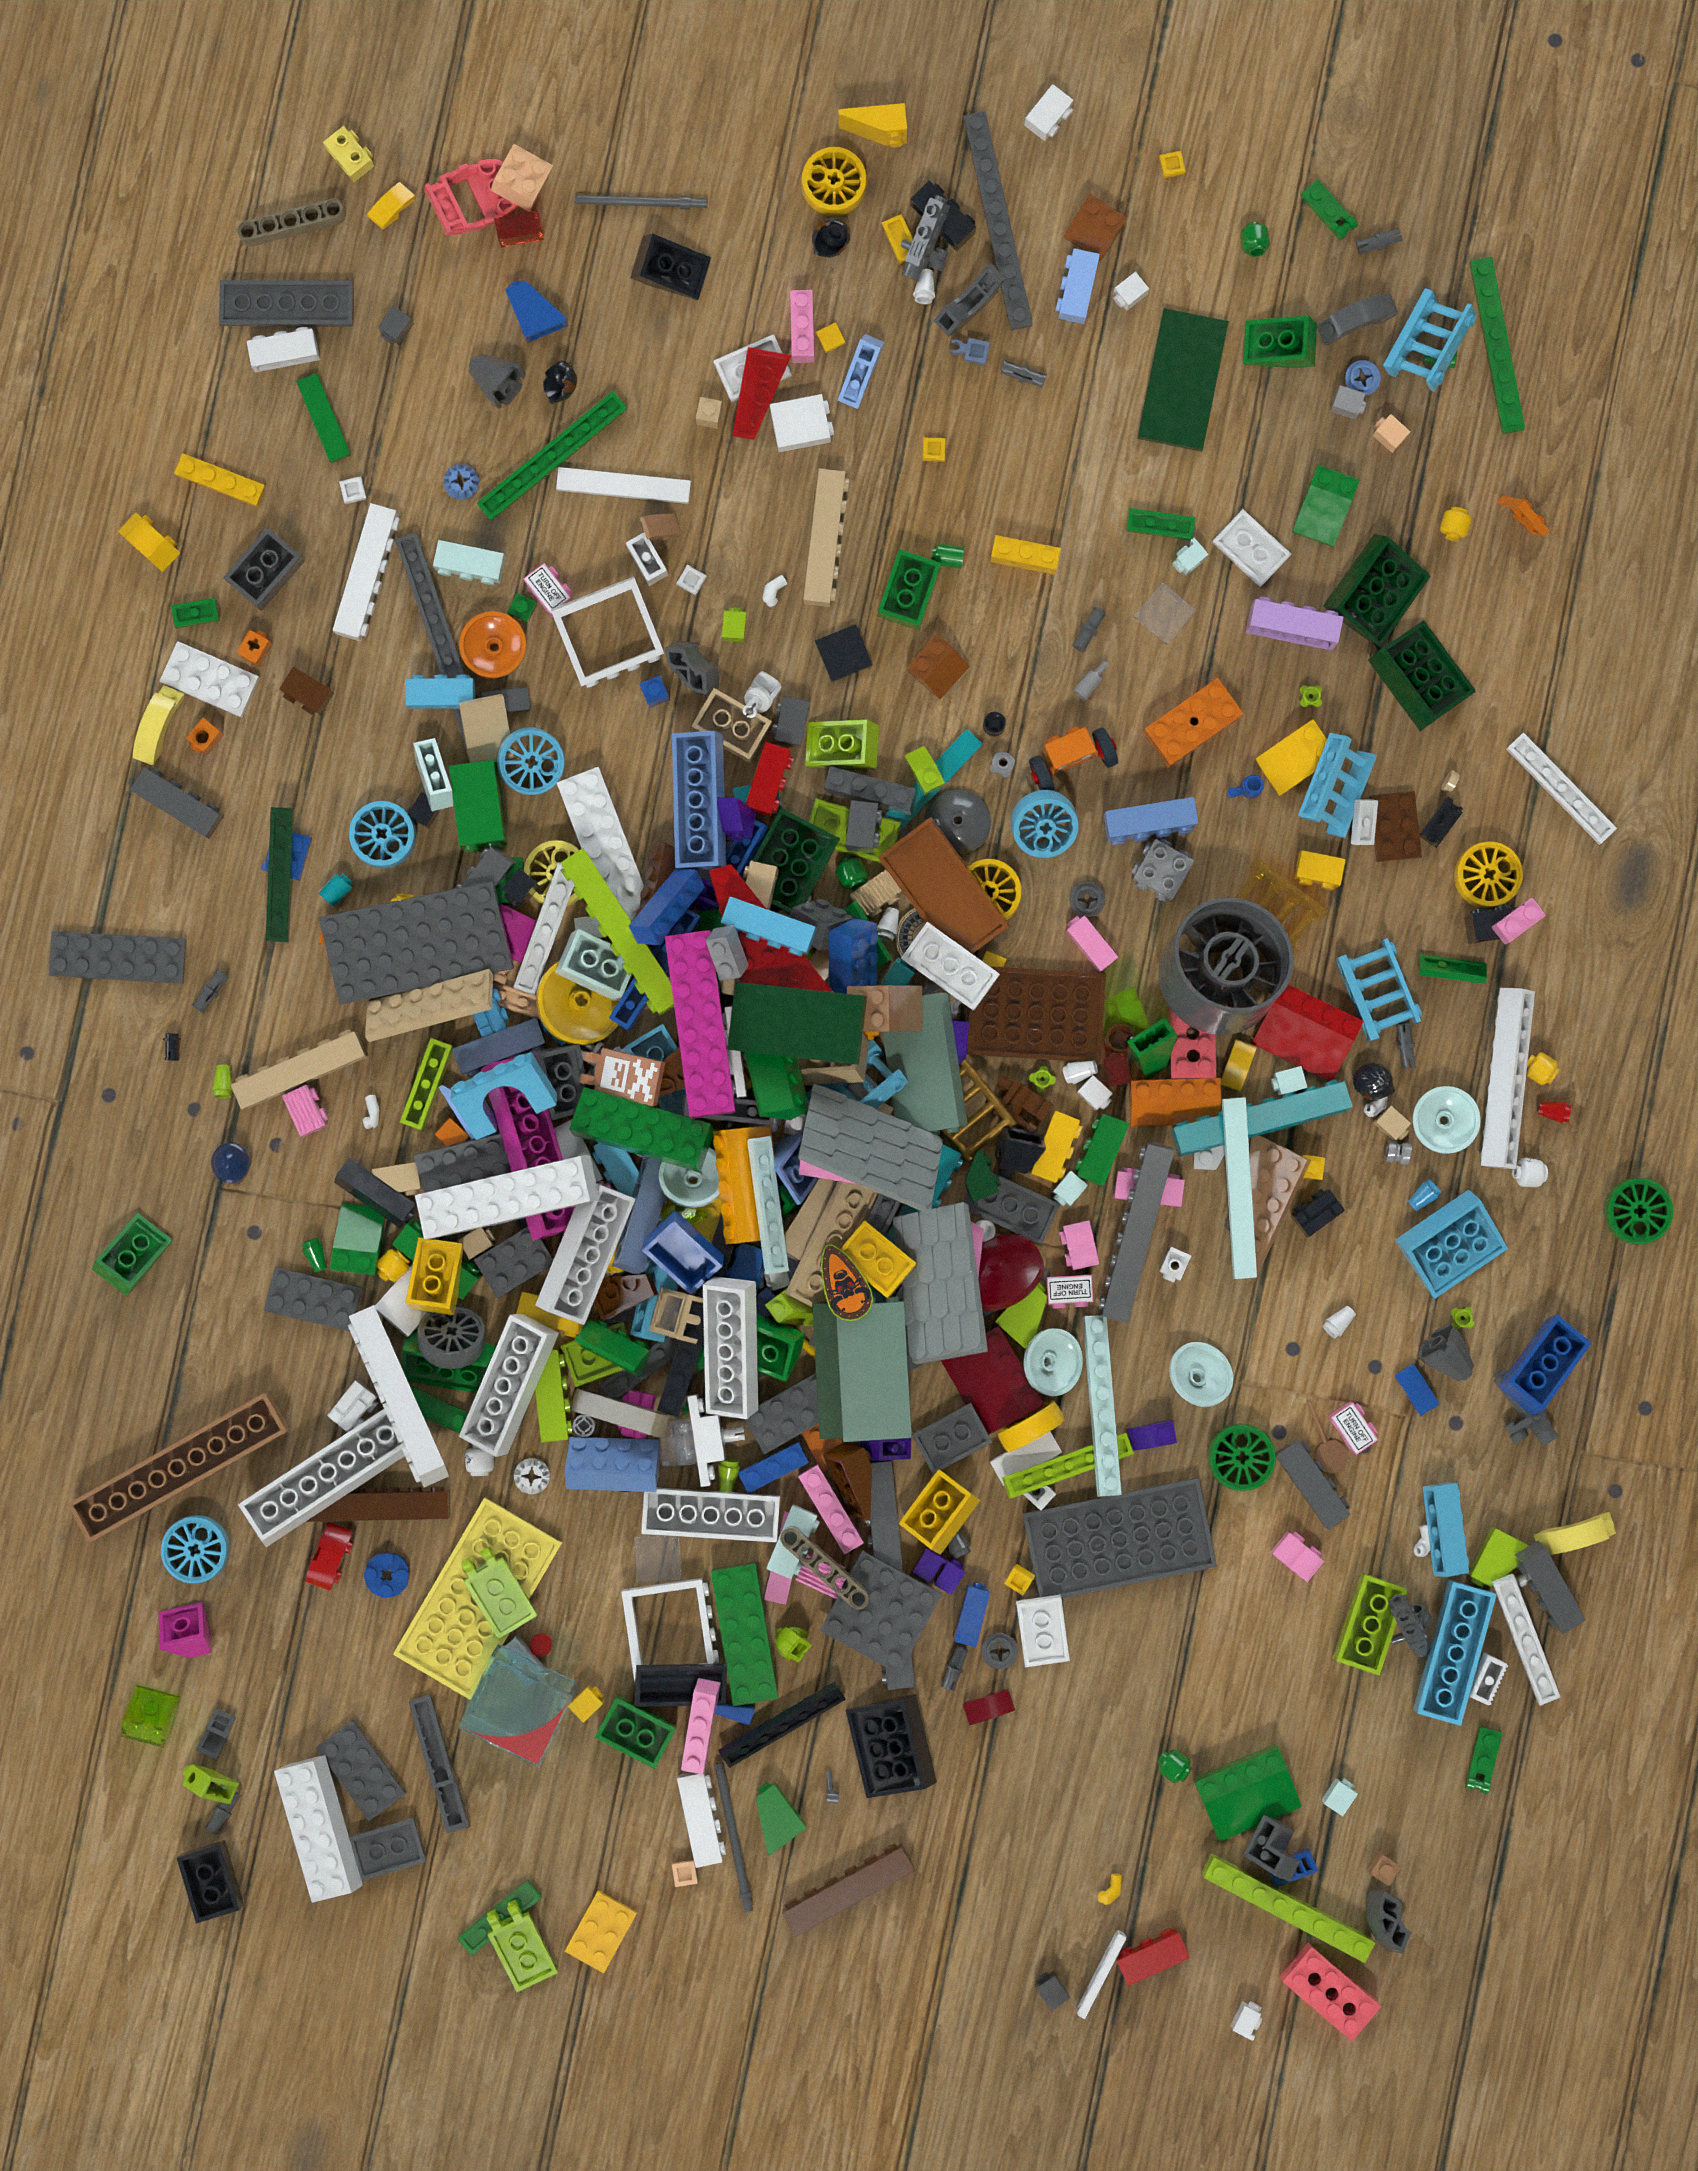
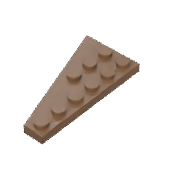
M1261 1135L1251 1138L1249 1152L1257 1276L1311 1160ZM1255 1277V1278H1245V1279H1247V1280H1249V1281H1251V1282H1255V1280H1256L1257 1277Z

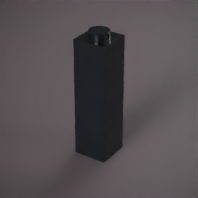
M350 1158L336 1174L335 1184L398 1228H401L404 1223L408 1224L413 1219L415 1203Z

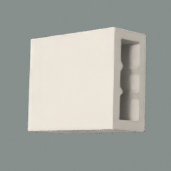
M822 394L770 404L778 452L831 442L830 436L834 435L832 422H827L826 414L830 413L827 400L823 401Z

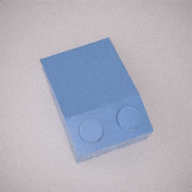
M804 1131L783 1138L774 1150V1169L797 1205L803 1202L819 1179L817 1177L799 1175L800 1159L798 1157Z

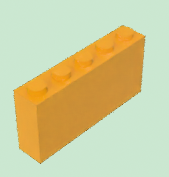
M771 1125L714 1131L713 1145L716 1152V1169L718 1170L719 1179L718 1190L721 1197V1214L723 1216L726 1244L760 1241L747 1139L771 1136L772 1141Z

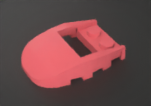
M486 159L473 165H467L466 163L458 166V169L455 171L447 172L440 176L439 181L431 186L429 183L425 184L424 192L427 194L445 231V236L477 232L505 218L516 209L518 205L491 191L493 181L503 164L502 161ZM467 181L484 216V219L468 224L449 187Z

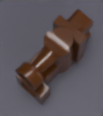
M1003 1076L996 1085L1006 1092L1002 1099H999L1000 1102L1017 1122L1016 1126L1025 1131L1034 1132L1039 1124L1034 1120L1026 1121L1019 1115L1022 1110H1025L1037 1120L1042 1121L1053 1106L1052 1103L1017 1080L1013 1081ZM993 1109L992 1114L1002 1120L998 1112Z

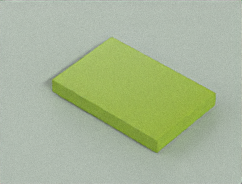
M624 1322L608 1327L609 1330L615 1333L617 1330H620L628 1335ZM574 1340L560 1345L576 1388L624 1370L583 1349Z

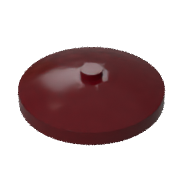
M1002 1235L982 1243L978 1277L982 1310L995 1311L1013 1306L1026 1298L1036 1288L1043 1274L1044 1261L1038 1247L1031 1240L1019 1235Z

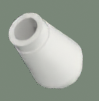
M923 269L913 293L917 303L930 304L932 299L935 298L933 271L930 269Z
M887 907L877 926L880 940L893 942V939L897 937L899 910Z
M1094 1060L1072 1062L1063 1067V1074L1068 1084H1076L1098 1073Z
M1346 1306L1326 1319L1323 1328L1333 1338L1342 1336L1356 1314L1349 1306Z

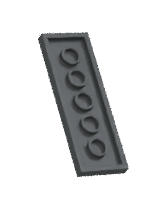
M220 280L219 324L220 326L353 327L354 283L353 281Z
M52 931L49 976L184 984L187 939Z

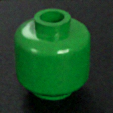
M1250 222L1241 230L1240 239L1243 252L1251 257L1264 255L1270 247L1268 228L1258 222Z
M850 856L841 859L835 871L842 887L851 891H855L866 884L868 872L859 858H851Z
M1176 1749L1171 1750L1169 1753L1164 1751L1158 1760L1160 1764L1159 1773L1172 1783H1178L1179 1781L1183 1783L1192 1770L1190 1759Z

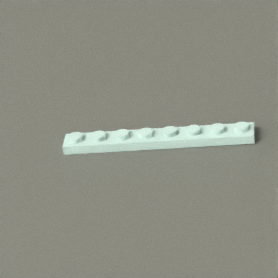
M1102 1315L1084 1316L1083 1330L1097 1497L1118 1496L1122 1494L1107 1317Z

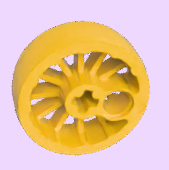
M827 147L821 149L808 159L802 170V193L807 203L818 213L832 217L846 215L858 207L866 194L867 173L865 167L853 152L845 148ZM837 158L845 160L839 170L836 169ZM826 159H832V169L830 170L824 162ZM848 163L854 166V169L843 174ZM822 173L824 179L822 181H815L812 178L813 174ZM856 173L859 174V180H846ZM834 178H837L838 182H836L835 185H832L831 181H833ZM808 186H812L813 188H816L817 190H815L814 192H812V191L809 189ZM846 186H860V187H859V189L855 192V191L851 190L850 188H848V187H846ZM827 191L822 200H818L815 198L821 193ZM842 191L853 196V198L847 200ZM830 194L833 195L832 205L825 204ZM836 194L840 196L843 204L836 205Z
M1493 841L1480 842L1468 848L1459 857L1454 870V881L1459 894L1466 902L1478 908L1487 907V909H1492L1498 905L1508 903L1518 893L1523 880L1522 865L1514 851L1504 844ZM1485 849L1493 851L1490 864L1488 863ZM1474 852H1481L1484 865L1473 855ZM1498 852L1504 856L1496 859ZM1467 859H1471L1479 869L1465 866ZM1503 861L1507 864L1508 870L1506 873L1498 869V862ZM1463 870L1476 873L1477 875L1464 879ZM1491 871L1493 875L1485 879L1483 875ZM1513 872V879L1506 877ZM1477 880L1479 883L1469 891L1465 883ZM1499 880L1511 883L1512 887L1510 891H1508L1499 882ZM1483 885L1481 898L1479 899L1473 895V892ZM1495 885L1505 894L1503 898L1498 899ZM1488 886L1490 887L1493 901L1485 900Z
M981 859L969 864L968 868L984 890L985 887L994 890L991 897L992 901L1006 920L1010 919L1017 911L1022 898V886L1017 873L1008 864L997 859ZM984 867L985 882L978 876L975 871L976 869ZM988 867L997 868L992 882L989 881ZM1002 870L1008 877L996 885L995 881ZM1009 880L1013 882L1014 889L999 890V887ZM1015 893L1014 901L999 896V894ZM996 899L1011 905L1010 909L1004 912Z
M1051 1401L1007 1425L997 1435L1004 1449L1010 1453L1050 1432L1062 1424L1065 1419L1055 1401Z

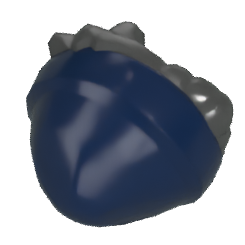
M225 1142L214 1151L211 1158L213 1173L221 1181L235 1185L240 1184L244 1180L252 1164V1157L248 1155L247 1147L234 1142Z

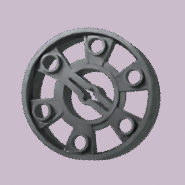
M1230 897L1207 901L1193 909L1185 917L1163 951L1159 963V984L1162 994L1171 1010L1183 1022L1199 1031L1216 1035L1242 1032L1254 1026L1264 1017L1288 985L1294 964L1292 945L1281 923L1260 905L1248 900ZM1216 926L1235 930V933L1224 932L1218 934ZM1183 934H1186L1191 944L1197 947L1193 954L1179 949V940ZM1255 946L1260 949L1267 962L1259 963ZM1223 952L1211 969L1208 962V954ZM1231 956L1234 957L1227 966V968L1224 970L1222 975L1219 977L1218 974L1225 966L1227 961L1230 959ZM1240 965L1243 971V979L1228 981ZM1254 987L1257 991L1270 993V997L1267 1001L1258 1005L1248 992Z

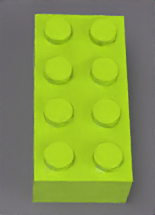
M1361 1572L1333 1659L1380 1676L1397 1624L1391 1612L1389 1600L1395 1595H1406L1408 1589Z

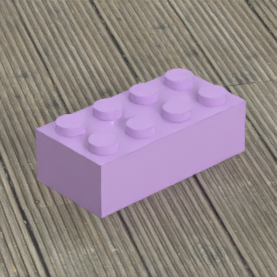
M1267 597L1255 599L1250 607L1245 633L1330 651L1339 642L1343 617L1338 616V613L1335 611L1317 612L1316 608L1311 606L1298 608L1294 607V603L1285 601L1281 602V604L1274 603L1272 599Z

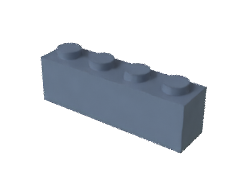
M534 1018L452 1050L461 1074H467L468 1077H472L480 1073V1069L493 1062L515 1058L528 1051L544 1050L543 1046L547 1045V1042L541 1030L539 1020Z

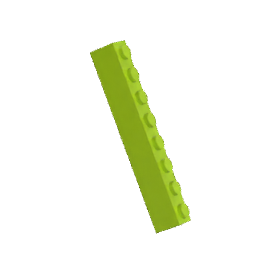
M582 848L562 861L561 864L564 868L560 871L567 881L572 880L576 887L573 888V891L579 900L584 898L588 904L585 907L586 911L592 919L596 917L600 925L597 928L604 938L608 936L612 941V944L609 946L616 957L621 955L625 961L622 966L627 974L631 975L633 973L637 980L634 985L640 994L646 993L649 998L646 1003L653 1013L657 1011L659 1015H662L673 1008L674 1001L671 981L647 944H637L629 928L632 921L585 849Z
M1213 1853L1210 1854L1201 1872L1203 1878L1364 1963H1366L1375 1945L1374 1940L1370 1936Z

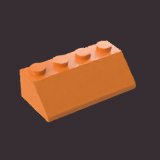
M1221 1078L1130 1081V1127L1175 1125L1183 1121H1188L1190 1124L1197 1122V1118L1210 1115V1118L1219 1116L1218 1113L1221 1112L1222 1101Z

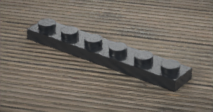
M834 1681L794 1706L787 1708L772 1719L765 1721L755 1729L748 1731L738 1739L726 1744L718 1750L719 1754L727 1766L731 1768L845 1701L846 1698Z

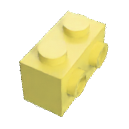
M342 126L323 143L327 151L354 183L374 167L371 160L373 155L366 146L362 148L357 143L360 140L352 129L348 132Z

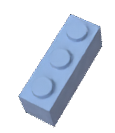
M1073 249V254L1067 256L1065 268L1069 269L1068 277L1063 276L1060 289L1064 290L1063 298L1058 297L1056 311H1060L1058 319L1081 324L1085 323L1100 254Z

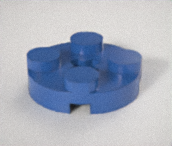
M380 1553L368 1562L364 1572L365 1583L368 1589L376 1596L382 1598L397 1596L404 1591L409 1583V1565L398 1554ZM383 1570H391L393 1572L391 1574L393 1578L391 1581L388 1579L383 1580Z

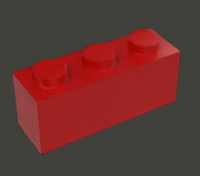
M765 742L746 800V805L754 812L770 817L772 812H777L780 804V799H777L779 790L784 791L787 778H784L786 769H791L794 760L790 749Z
M1172 1928L1165 1929L1159 1933V1937L1151 1939V1937L1143 1939L1139 1942V1946L1135 1948L1126 1947L1120 1950L1116 1961L1128 1986L1190 1958L1177 1928L1174 1930Z

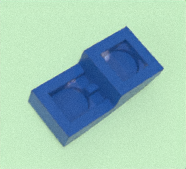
M1414 1364L1395 1375V1379L1408 1396L1409 1401L1420 1417L1439 1405L1436 1397Z

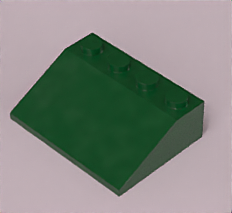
M1373 534L1323 606L1329 611L1337 612L1338 616L1343 617L1345 625L1376 647L1381 648L1431 576L1388 536Z
M1424 620L1368 659L1419 731L1428 727L1476 692Z
M780 808L753 862L778 867L779 872L771 905L791 914L792 907L807 903L840 838L783 808Z

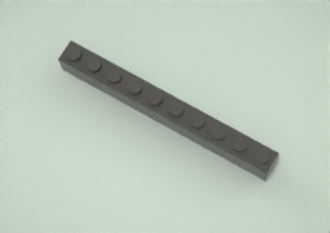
M892 1461L870 1462L872 1466L870 1519L866 1520V1526H871L872 1535H868L869 1549L874 1550V1557L903 1572ZM912 1654L909 1655L900 1674L888 1668L881 1671L882 1682L887 1684L888 1690L915 1687Z

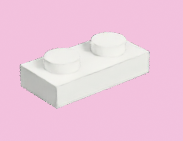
M1355 799L1351 844L1374 845L1378 800Z

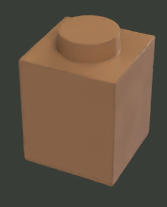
M1378 1850L1366 1869L1371 1875L1390 1886L1402 1867Z

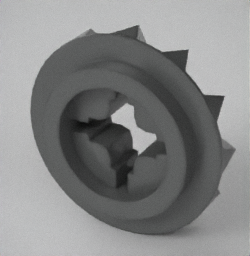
M1083 882L1073 888L1069 902L1072 910L1078 916L1083 917L1085 915L1086 918H1089L1101 912L1105 905V895L1097 884ZM1086 890H1088L1090 898L1097 899L1090 902L1088 909L1085 906V902L1078 901L1085 897Z
M995 1633L988 1636L983 1642L982 1657L990 1667L1005 1669L1016 1660L1018 1653L1017 1645L1009 1635ZM998 1641H1000L1002 1648L1009 1649V1651L1002 1653L1001 1660H999L997 1653L990 1652L993 1649H997Z

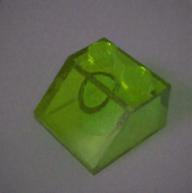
M1134 987L1106 999L1107 1003L1104 1005L1108 1017L1112 1016L1114 1021L1127 1024L1141 1032L1151 1027Z
M137 1685L122 1718L121 1737L164 1748L173 1727L180 1696Z

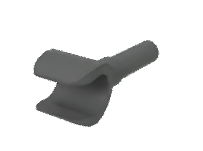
M832 1771L826 1772V1800L829 1803L837 1804L839 1792L833 1791Z

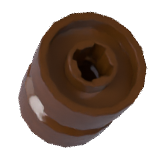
M1115 1024L1105 1033V1046L1112 1053H1125L1130 1049L1127 1041L1135 1037V1032L1127 1024Z

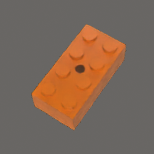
M1216 678L1146 727L1143 734L1169 769L1240 719L1243 712L1219 678ZM1190 719H1195L1198 724L1195 726L1191 725Z

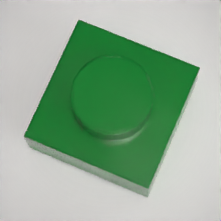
M516 593L507 613L528 623L537 606V602Z

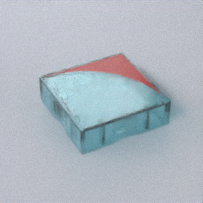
M498 1644L487 1663L458 1728L540 1767L580 1683L551 1669L541 1667L530 1661L527 1657Z

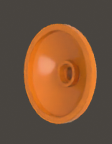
M496 611L484 612L473 617L463 628L459 640L460 654L467 667L477 675L485 678L504 677L515 671L523 661L526 653V637L519 623L511 616ZM493 644L498 645L496 651L490 649Z

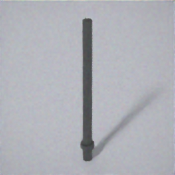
M723 1762L714 1764L740 1888L739 1899H742L744 1912H749L753 1910L751 1901L753 1895L748 1887Z

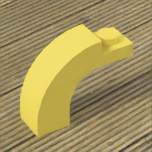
M163 685L159 693L155 692L139 725L132 758L152 766L155 764L163 751L164 737L169 722L184 700L183 692Z
M1605 1512L1575 1524L1543 1530L1534 1534L1535 1541H1539L1547 1549L1549 1555L1605 1541L1609 1539V1536L1616 1534L1610 1512Z

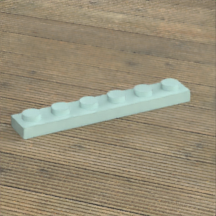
M771 1136L747 1139L765 1274L789 1271Z

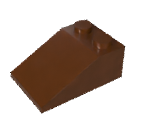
M843 1442L822 1455L847 1513L868 1520L871 1514L872 1466L869 1461L871 1457L865 1448Z

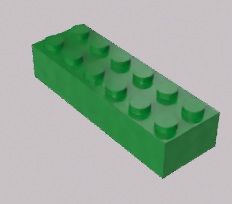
M586 1087L583 1088L569 1128L574 1136L701 1173L714 1135L713 1132L715 1131L709 1123Z
M756 1561L714 1568L711 1570L733 1706L778 1699V1689Z

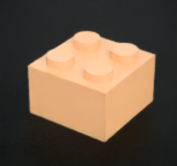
M513 144L493 181L491 191L530 212L550 176L553 165Z

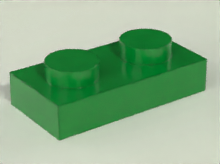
M215 598L171 605L174 627L176 629L220 621L217 600Z

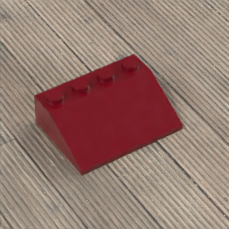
M998 1325L985 1332L988 1352L940 1360L965 1404L972 1403L988 1434L1001 1429L1044 1405L1037 1391L1030 1385L1025 1370Z

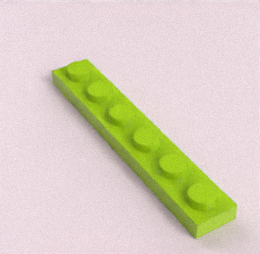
M1127 1433L1118 1435V1459L1133 1455ZM1093 1445L1002 1477L1009 1499L1094 1469Z

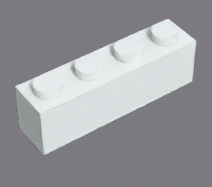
M705 1770L703 1775L692 1772L678 1775L677 1781L695 1867L721 1863L723 1855H726L724 1841H719L718 1833H722L719 1819L715 1820L713 1811H716L717 1807L715 1798H710L709 1789L712 1788L710 1775H706Z

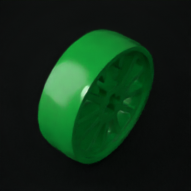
M1630 1178L1618 1183L1609 1192L1604 1203V1219L1607 1227L1615 1237L1628 1244L1645 1245L1657 1241L1668 1231L1673 1220V1203L1669 1194L1660 1184L1647 1178ZM1638 1184L1642 1186L1640 1199H1638L1635 1185ZM1627 1187L1630 1188L1633 1202L1623 1193V1190ZM1649 1187L1654 1193L1645 1201L1647 1188ZM1618 1195L1629 1205L1616 1204L1615 1201ZM1658 1195L1661 1203L1649 1206ZM1663 1206V1215L1651 1212L1652 1209ZM1614 1207L1625 1209L1626 1213L1614 1217L1613 1209ZM1639 1208L1643 1212L1639 1215L1634 1214V1209ZM1649 1216L1661 1218L1660 1225L1658 1226ZM1628 1217L1629 1219L1619 1228L1616 1220ZM1637 1222H1641L1644 1227L1643 1232L1639 1235L1633 1229L1634 1224ZM1650 1225L1655 1229L1651 1235H1649ZM1626 1228H1627V1231H1628L1629 1235H1627V1234L1624 1233V1230H1625Z
M1237 1423L1226 1426L1213 1437L1208 1448L1207 1459L1212 1475L1220 1484L1231 1490L1244 1492L1257 1489L1270 1478L1276 1464V1452L1271 1439L1261 1429L1250 1424ZM1250 1432L1257 1435V1439L1252 1444ZM1230 1433H1232L1230 1437L1231 1445L1224 1439ZM1244 1434L1247 1439L1246 1444L1238 1447L1235 1444V1439L1237 1435ZM1261 1440L1264 1442V1449L1251 1452ZM1221 1441L1232 1450L1231 1453L1217 1450ZM1241 1451L1247 1455V1459H1243V1463L1236 1459V1456H1239ZM1265 1452L1268 1454L1267 1461L1253 1458V1456ZM1216 1454L1230 1456V1459L1216 1463ZM1252 1462L1265 1464L1266 1468L1263 1473L1256 1469ZM1233 1463L1226 1473L1221 1475L1218 1467ZM1237 1467L1235 1482L1232 1483L1226 1478ZM1248 1467L1259 1475L1256 1480L1251 1481ZM1242 1468L1248 1481L1246 1484H1239Z

